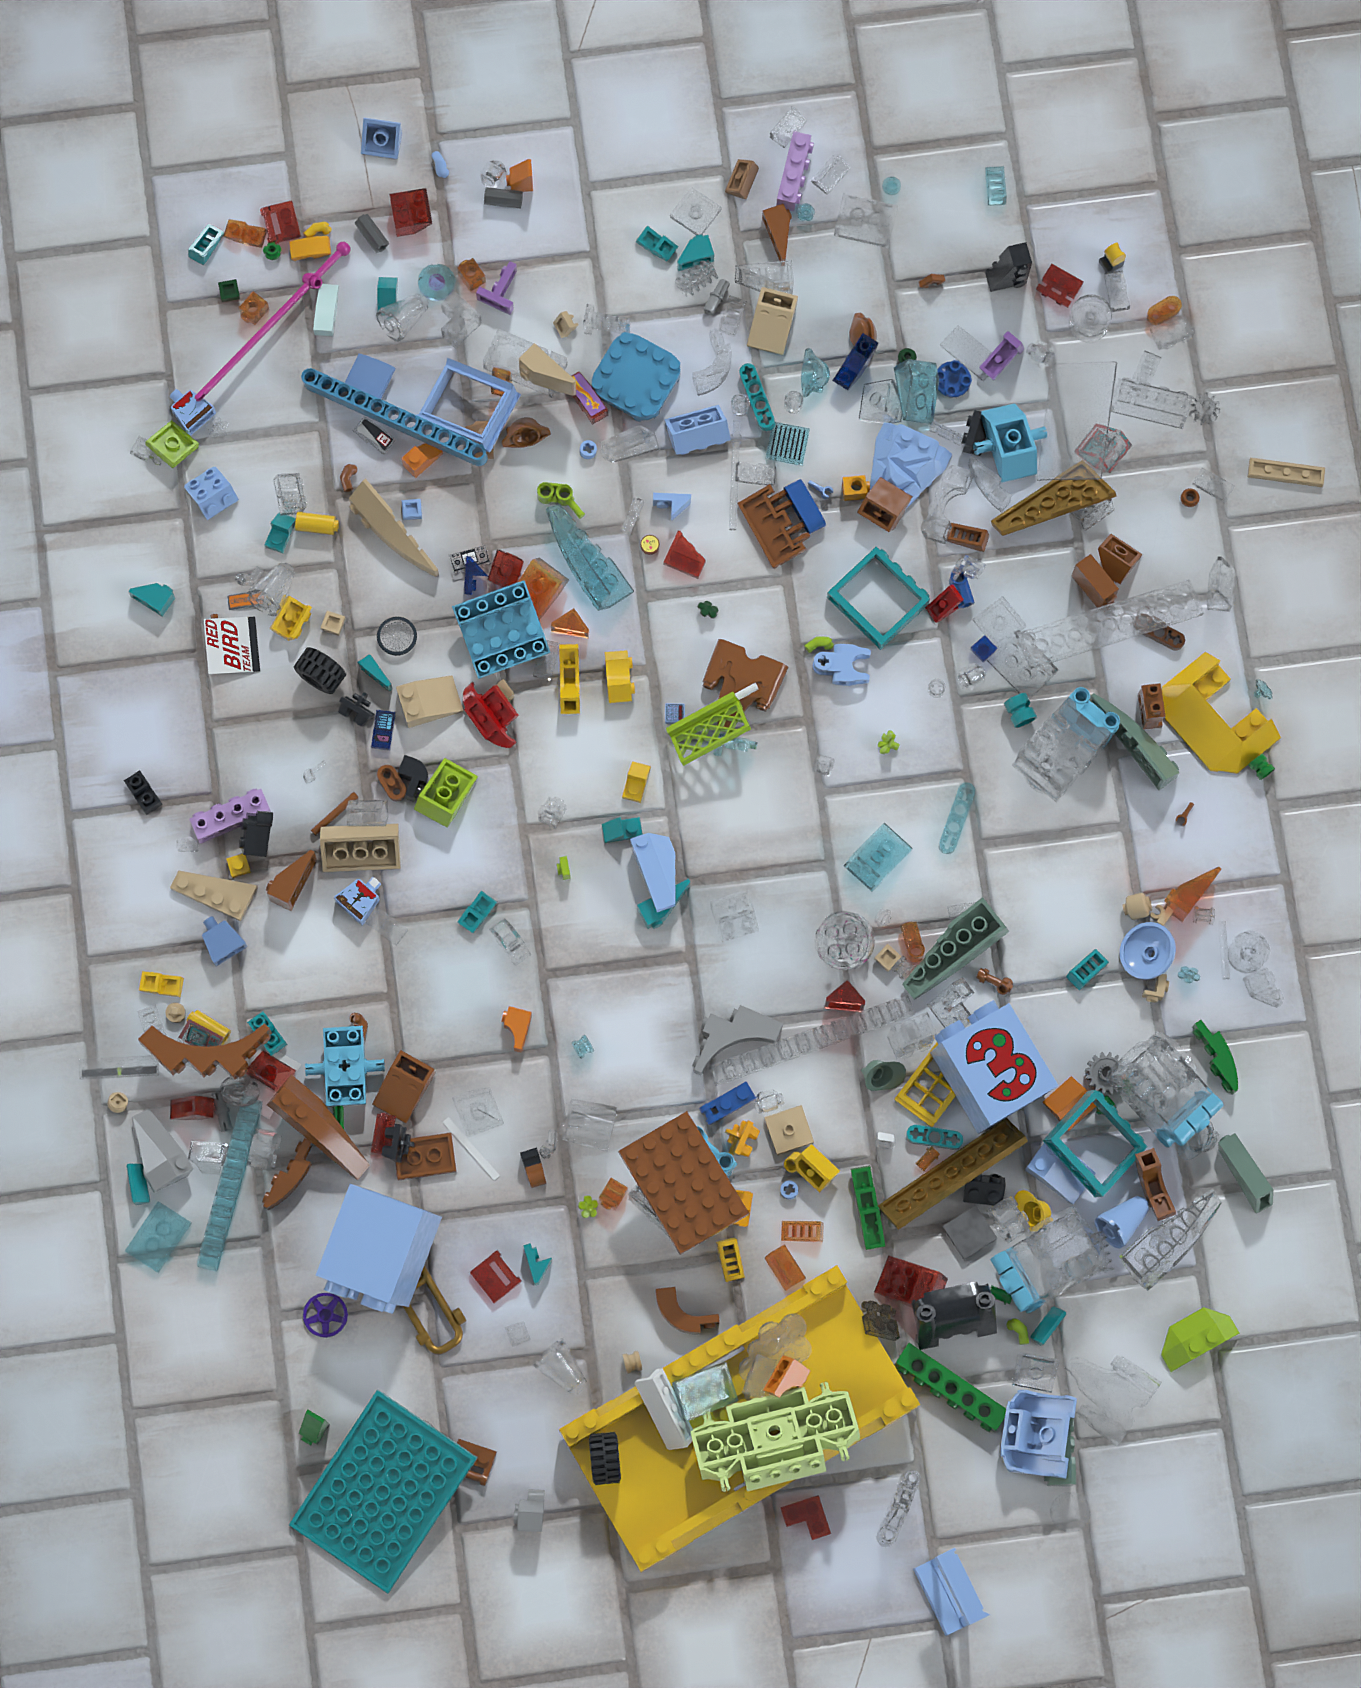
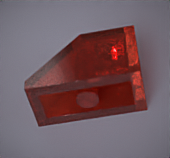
M195 1095L170 1100L171 1120H203L213 1118L214 1098Z

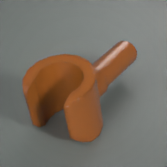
M1192 802L1189 803L1182 815H1178L1175 819V823L1180 817L1185 820L1181 827L1187 823V816L1194 806Z

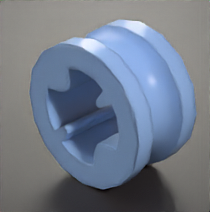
M586 440L581 444L580 455L584 459H592L596 455L597 446L593 441ZM586 446H589L590 449L593 448L591 453L583 451V449L585 450Z
M785 1181L781 1185L780 1191L784 1198L791 1200L797 1196L798 1187L793 1181ZM789 1185H792V1189H795V1192H791L790 1195H786V1191H784V1188H788Z

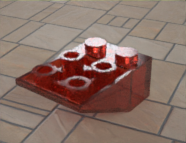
M888 1255L874 1292L912 1308V1300L917 1301L923 1298V1293L944 1289L948 1278L939 1271Z

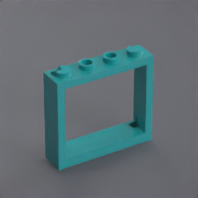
M877 547L868 553L827 592V599L880 650L930 602L928 592L923 588L920 589L910 575L906 576L902 572V568L898 563H893L889 559V555L883 549L880 550ZM874 558L880 561L920 600L884 635L874 628L839 593Z
M1096 1090L1087 1091L1043 1139V1142L1094 1197H1103L1135 1162V1154L1143 1152L1148 1147L1144 1143L1143 1137L1135 1133L1131 1129L1130 1123L1122 1119L1118 1115V1110L1114 1106L1109 1105L1105 1100V1096ZM1092 1102L1134 1147L1102 1184L1060 1139Z

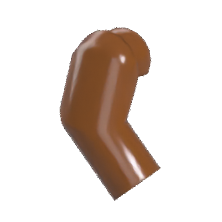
M354 464L344 466L340 475L344 492L353 490L350 478L357 473V466Z
M354 1012L349 1016V1020L354 1026H363L365 1041L368 1022L360 1013Z

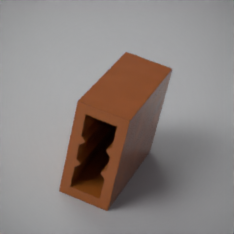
M1089 554L1075 565L1071 576L1099 611L1103 608L1108 609L1115 603L1114 600L1117 598L1116 595L1119 588L1095 558Z

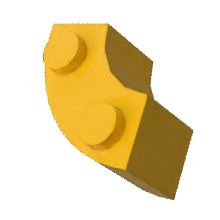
M627 650L604 652L609 703L632 701V694H635L634 682H630L629 669L633 668L632 657H628Z

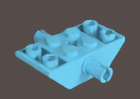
M1015 403L981 411L980 418L988 440L973 443V450L977 449L974 453L978 455L984 452H992L1001 483L1036 475L1037 449L1034 441L1047 438V431L1043 432L1046 428L1043 426L1030 430L1026 415Z
M363 1026L323 1028L324 1061L323 1063H305L306 1076H325L326 1107L366 1104L367 1072L385 1071L384 1059L367 1060L365 1058ZM347 1064L350 1067L344 1072L341 1067Z

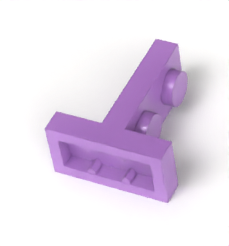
M509 261L508 265L502 268L501 278L499 282L496 281L494 283L492 292L479 286L476 292L477 300L511 315L514 309L513 302L503 298L517 272V265Z
M1009 331L1004 334L1003 341L979 367L993 381L1017 354L1020 355L1025 349L1022 342Z

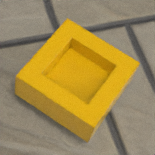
M243 853L226 858L232 878L251 873L247 857Z

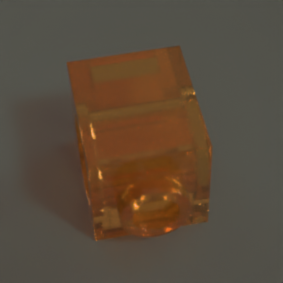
M474 258L462 261L459 267H457L458 275L470 292L486 283L485 274ZM468 271L475 272L472 276L466 275Z
M254 291L239 306L240 317L245 322H251L254 325L269 310L268 302ZM251 307L257 308L255 312L248 311Z
M610 1178L599 1196L600 1205L607 1210H611V1208L616 1210L627 1193L628 1187Z

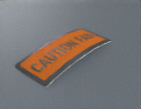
M262 591L227 596L229 610L264 606Z

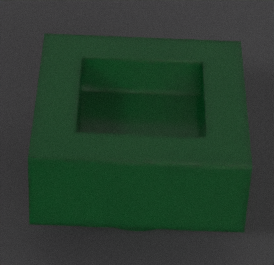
M237 279L218 282L222 302L240 299Z

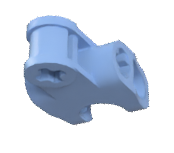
M853 644L834 645V652L817 653L812 667L814 672L819 675H831L832 683L835 685L852 686L869 683L870 675L854 670L852 663L857 659L870 658L871 650ZM820 661H824L825 666H821Z

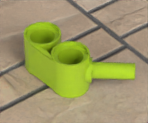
M549 482L539 484L537 496L541 503L549 504L555 502L562 506H569L579 519L584 517L585 513L574 501L573 490L569 485ZM544 490H548L551 492L548 496H543L541 494V492ZM563 492H567L569 496L567 498L560 497V494Z

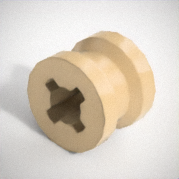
M634 1351L630 1355L627 1353L622 1354L627 1374L631 1373L632 1370H643L638 1351Z

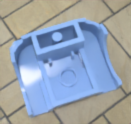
M1023 1389L1018 1390V1393L1014 1395L1012 1400L1008 1401L1001 1443V1456L1004 1459L1005 1467L1009 1472L1066 1479L1069 1458L1065 1457L1070 1418L1075 1417L1077 1398L1069 1395L1058 1396Z

